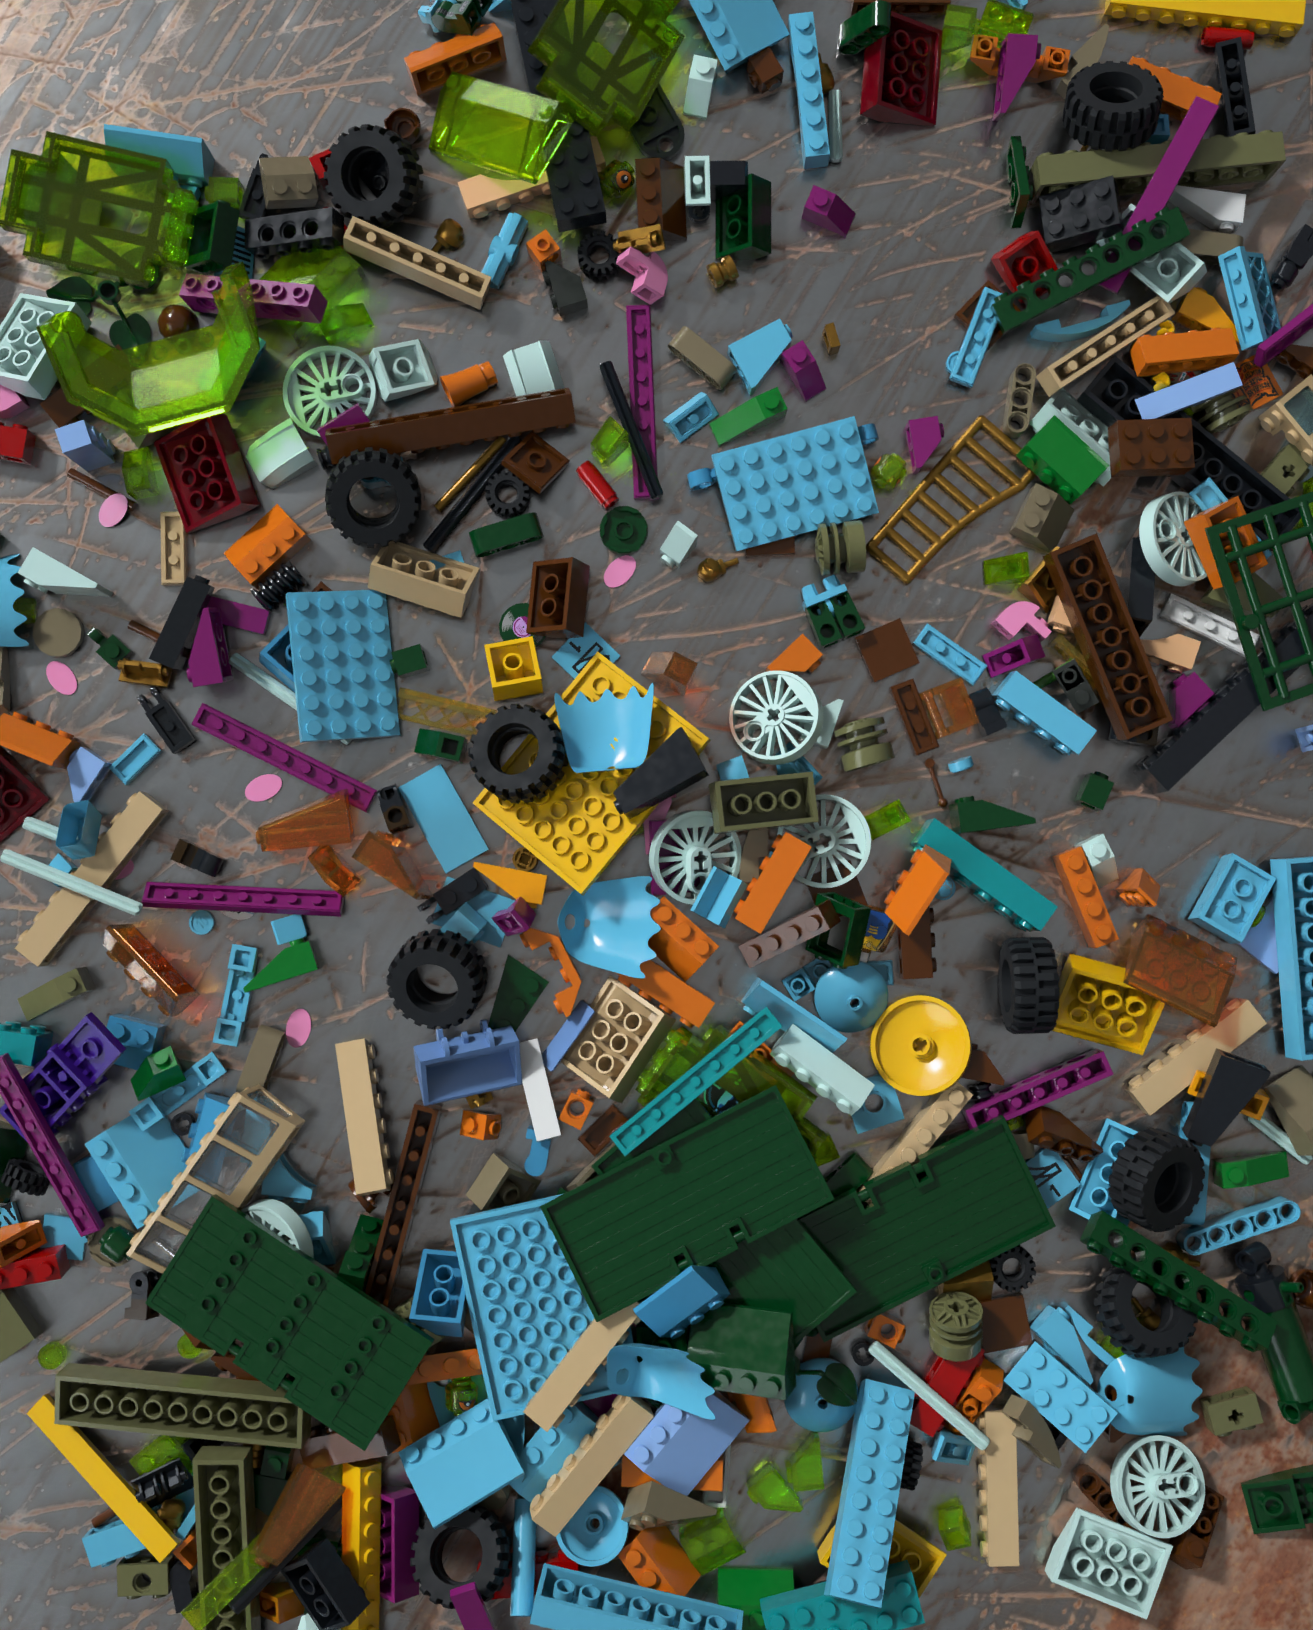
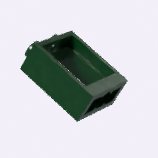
M216 200L214 203L194 209L184 260L185 268L202 275L231 268L240 210L231 207L229 202L223 200Z
M835 892L817 893L815 906L830 899L837 913L850 918L843 951L827 944L830 930L807 940L805 950L815 954L814 957L817 959L832 962L833 966L839 969H847L848 966L859 965L871 908Z

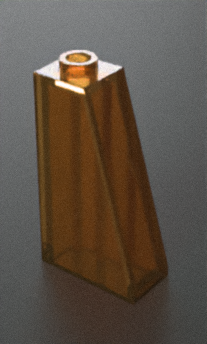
M675 651L652 652L641 674L685 696L695 677L698 663Z
M348 789L340 790L262 822L258 830H256V841L258 845L261 844L262 852L351 843L355 836Z
M296 1464L250 1551V1554L256 1557L254 1562L268 1569L269 1565L277 1567L338 1500L346 1487L304 1464Z

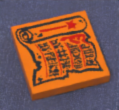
M1255 355L1235 364L1243 386L1232 394L1234 398L1246 395L1248 399L1238 406L1240 408L1251 404L1253 407L1252 411L1283 395L1268 364L1266 363L1263 367H1258L1254 364Z

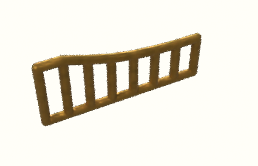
M983 415L975 419L866 544V550L905 584L911 583L926 564L963 528L1002 501L1024 490L1036 476L1029 469L1020 479L973 439L974 435L982 427L1013 455L1016 456L1022 449ZM967 446L1012 486L999 493L957 455ZM951 464L989 496L990 499L977 506L941 473ZM935 482L969 512L957 520L925 491ZM918 500L950 526L941 536H938L909 511ZM902 518L932 543L923 554L893 529ZM886 536L916 561L907 572L877 547Z

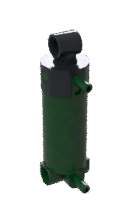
M1255 1241L1235 1255L1236 1265L1243 1273L1239 1274L1234 1282L1240 1298L1278 1321L1268 1349L1260 1351L1277 1399L1279 1400L1277 1403L1282 1416L1289 1423L1298 1424L1309 1414L1313 1413V1351L1293 1294L1302 1293L1304 1286L1301 1282H1289L1284 1267L1268 1265L1272 1258L1269 1249L1263 1243Z

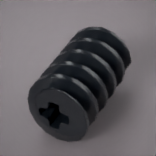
M291 562L290 567L283 563L281 564L283 573L273 570L275 579L266 576L267 585L258 582L259 592L253 588L250 589L253 596L265 609L269 608L275 611L274 601L282 605L284 603L282 595L286 597V593L290 592L289 589L298 592L297 583L303 586L307 585L304 577Z

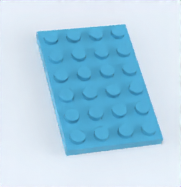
M855 416L711 455L736 552L817 530L818 524L825 523L826 527H829L830 523L833 522L840 524L844 523V521H851L879 513Z
M375 590L286 593L300 743L399 736L400 728L395 679L390 665L392 649L386 594Z

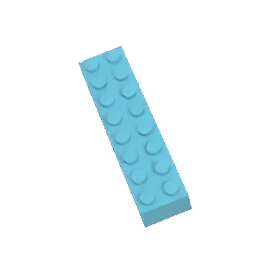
M1313 856L1270 859L1271 875L1276 878L1272 886L1285 1057L1301 1061L1313 1060Z
M864 1379L859 1384V1396L855 1408L824 1595L873 1608H881L915 1392L894 1385Z
M544 1563L530 1624L554 1630H742L743 1610Z

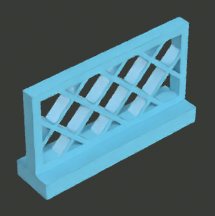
M1238 246L1218 256L1240 348L1241 351H1248L1252 348H1257L1272 334L1281 329L1263 254L1247 252L1245 246Z

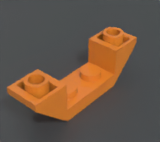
M974 34L970 60L988 75L997 76L1000 48H997L998 37ZM1046 46L1043 54L1040 55L1039 59H1036L1035 64L1024 81L1039 83L1066 76L1070 50Z
M530 927L527 931L520 934L526 948L530 946L531 950H534L550 942L552 946L548 949L555 961L559 959L563 966L560 969L563 979L566 983L570 981L572 986L556 993V1000L553 1001L558 1013H564L568 1017L572 1013L582 979L569 953L566 951L561 937Z

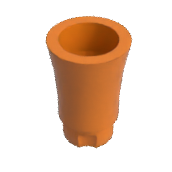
M489 361L483 362L480 365H473L452 374L440 376L442 387L452 407L459 406L473 396L488 390V387L498 383L496 374Z

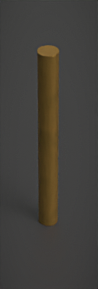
M499 436L436 502L434 507L439 512H442L494 457L506 442V439L503 436Z

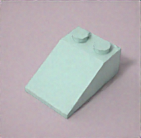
M32 547L18 571L20 575L26 577L23 582L45 594L48 590L56 594L111 597L113 594L110 590Z

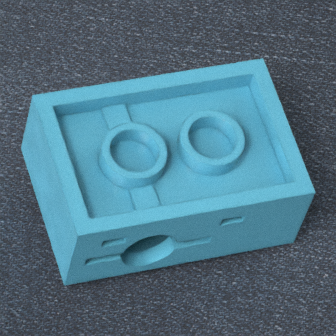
M1234 853L1223 855L1188 920L1230 944L1242 943L1276 878Z

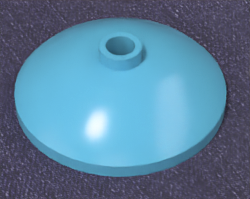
M859 961V965L848 966L847 969L831 966L821 975L816 984L814 1003L821 1019L833 1029L846 1033L859 1032L874 1025L886 1009L888 988L880 972L868 963ZM853 999H858L856 1005H851L850 1002Z
M814 1358L800 1363V1369L822 1370L825 1372L829 1364L840 1362L830 1358ZM796 1375V1387L787 1400H784L788 1414L799 1426L813 1432H829L842 1427L851 1419L855 1413L856 1404L849 1407H841L826 1402L824 1405L818 1403L823 1399L816 1387L818 1380L821 1378L820 1375ZM857 1387V1400H858L859 1392H858V1387Z
M598 1485L556 1536L560 1548L569 1559L583 1566L594 1567L608 1563L621 1552L629 1533V1523L621 1520L624 1510V1504L621 1499L606 1487ZM594 1518L599 1520L600 1525L598 1528L592 1524Z

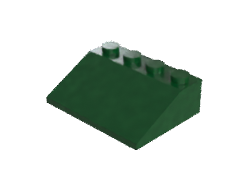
M724 1303L715 1310L707 1311L703 1314V1320L690 1326L687 1352L689 1355H687V1358L705 1369L700 1375L701 1379L714 1390L787 1400L796 1387L793 1312Z

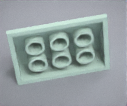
M23 293L19 294L0 325V385L26 397L41 400L47 398L92 323L77 303Z
M1076 1507L1053 1545L1044 1571L1053 1583L1147 1619L1173 1546Z

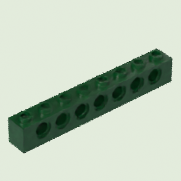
M1178 206L1172 210L1169 207L1160 210L1154 214L1156 218L1149 222H1146V219L1137 222L1131 226L1132 231L1123 234L1121 231L1108 238L1109 243L1102 247L1099 244L1090 247L1085 251L1086 255L1079 259L1076 256L1067 259L1062 263L1063 267L1056 271L1053 268L1048 269L1039 275L1041 279L1033 283L1028 280L1017 286L1018 291L1008 295V292H1005L994 298L995 303L992 304L991 310L1003 335L1185 240L1190 235V232ZM1152 228H1161L1163 238L1157 239L1153 237L1151 233ZM1131 239L1137 240L1140 243V250H1131L1128 246V241ZM1109 251L1114 252L1117 256V262H1107L1105 253ZM1086 263L1091 264L1094 268V274L1085 275L1081 269L1082 265ZM1068 276L1071 279V286L1062 287L1058 281L1059 277ZM1045 288L1049 294L1048 298L1044 300L1039 299L1035 293L1036 289ZM1017 299L1023 300L1026 304V309L1021 312L1016 311L1013 308V302Z
M1103 1210L1091 1214L1080 1238V1241L1087 1245L1089 1251L1108 1258L1110 1264L1127 1270L1135 1280L1146 1282L1153 1287V1291L1157 1294L1168 1296L1175 1301L1176 1306L1184 1310H1190L1197 1315L1196 1317L1200 1321L1217 1327L1222 1335L1239 1341L1244 1349L1251 1352L1268 1349L1278 1324L1277 1320ZM1109 1236L1114 1240V1247L1109 1242ZM1131 1250L1136 1255V1261L1131 1256ZM1153 1264L1156 1265L1158 1274L1154 1272ZM1175 1278L1179 1281L1180 1288L1177 1287ZM1198 1292H1199V1294L1201 1295V1298H1202V1301H1201V1302L1199 1301V1299H1198V1297H1197V1293H1198ZM1220 1306L1223 1309V1316L1221 1315L1219 1310ZM1242 1320L1245 1323V1329L1242 1327Z

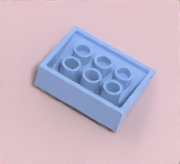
M715 1390L714 1394L706 1397L707 1406L715 1415L714 1420L705 1419L662 1403L653 1414L652 1420L634 1440L624 1455L644 1473L665 1487L688 1496L750 1419L717 1390Z

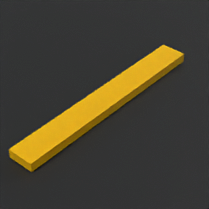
M49 1394L43 1395L26 1414L159 1563L163 1562L181 1541L147 1503L143 1501L138 1503L135 1496L137 1492L78 1426L54 1424L55 1401Z

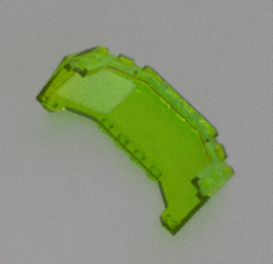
M243 262L227 266L219 276L223 285L220 289L212 292L219 313L213 325L118 350L87 333L79 315L72 311L53 314L36 327L67 402L92 412V415L109 424L113 423L134 437L230 412L260 350L252 286Z

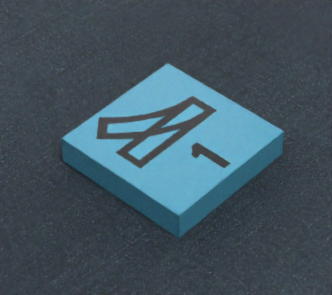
M585 622L583 637L569 638L551 658L575 679L597 651L613 664L621 656Z
M1041 1148L1035 1153L1034 1158L1025 1160L1047 1208H1050L1081 1185L1057 1152Z

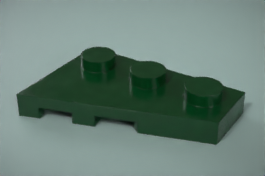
M1011 136L1007 150L1008 182L1012 183L1011 196L1009 198L1010 207H1015L1013 218L1011 219V228H1021L1028 201H1031L1033 197V187L1028 184L1030 169L1029 166H1025L1026 147L1022 146L1021 136Z
M510 954L507 956L488 1023V1028L491 1027V1030L512 1026L514 1032H516L549 983L544 977Z

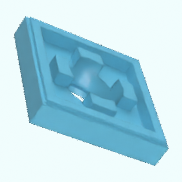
M879 1073L866 1077L875 1085L869 1095H879L883 1100V1106L877 1112H870L865 1107V1102L863 1103L861 1108L851 1116L857 1134L905 1119L895 1088L890 1086Z

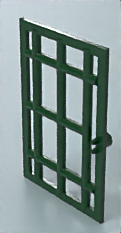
M1313 491L1205 528L1263 711L1313 694V683L1289 691L1283 672L1308 664L1313 677V642L1300 602L1313 598V588L1297 593L1282 547L1283 544L1307 536L1313 553V517L1309 507V503L1313 502ZM1298 507L1304 527L1279 535L1273 516ZM1263 520L1268 539L1243 547L1237 528ZM1227 532L1233 550L1226 554L1219 534ZM1272 548L1287 597L1261 605L1246 557ZM1234 561L1237 563L1253 614L1244 615L1228 563ZM1290 606L1305 654L1280 663L1265 615ZM1251 629H1258L1270 667L1261 668L1250 633ZM1272 676L1279 694L1274 697L1270 696L1265 680Z

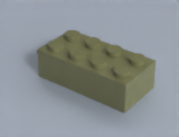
M813 772L715 781L709 784L714 834L819 822Z

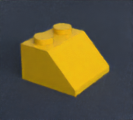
M533 636L484 645L495 701L543 693L542 678Z

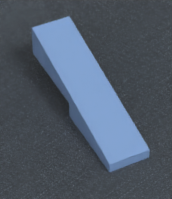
M1232 362L1135 399L1142 419H1162L1185 408L1194 407L1242 387L1243 384L1235 363Z

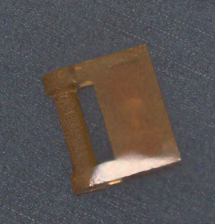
M961 677L919 694L921 700L925 701L937 731L934 732L937 739L980 723ZM940 694L952 726L947 728L933 697Z

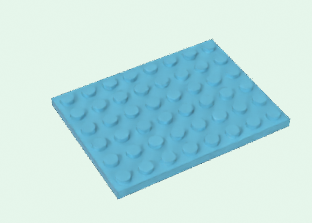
M562 1194L450 1219L493 1421L525 1414L523 1411L528 1402L594 1319L540 1208L541 1205ZM631 1327L626 1330L630 1334L622 1345L634 1343ZM602 1364L598 1366L595 1370V1373L598 1375L589 1387L584 1384L579 1391L581 1397L577 1402L615 1394L610 1391L608 1386L607 1364L605 1366ZM622 1368L618 1371L616 1375L617 1384L621 1385L627 1381L629 1376L627 1369Z

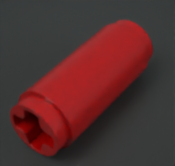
M1216 26L1204 27L1201 35V45L1215 48V43L1241 37L1243 51L1250 50L1254 41V31Z
M588 460L577 468L576 472L579 478L602 507L607 510L619 501L616 492L593 463Z

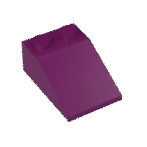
M1008 33L1000 45L993 121L998 122L1006 113L1035 64L1036 59L1040 58L1041 43H1038V35Z
M219 607L203 608L188 662L189 668L186 670L187 678L190 683H193V687L234 680L232 668L229 664L230 658Z

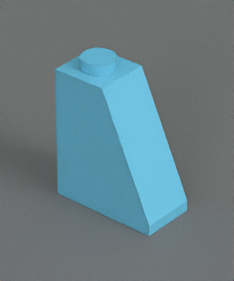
M781 319L728 345L727 354L733 365L737 368V372L750 395L756 392L780 361L782 352L790 348L793 335L787 324L783 325Z

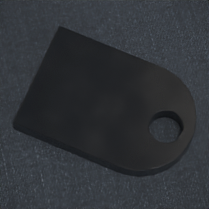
M656 82L628 131L640 152L646 158H662L669 161L675 158L683 148L684 127L659 82ZM624 99L616 104V110L620 116L624 118L631 103ZM663 142H669L673 145V148L665 152L659 146Z

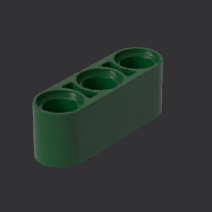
M874 1L842 22L840 25L839 51L842 54L854 55L890 32L892 5L887 1Z
M536 512L523 514L469 532L477 558L532 543L544 537Z
M854 1152L824 1179L833 1197H836L852 1188L856 1190L872 1175L873 1170L857 1152Z

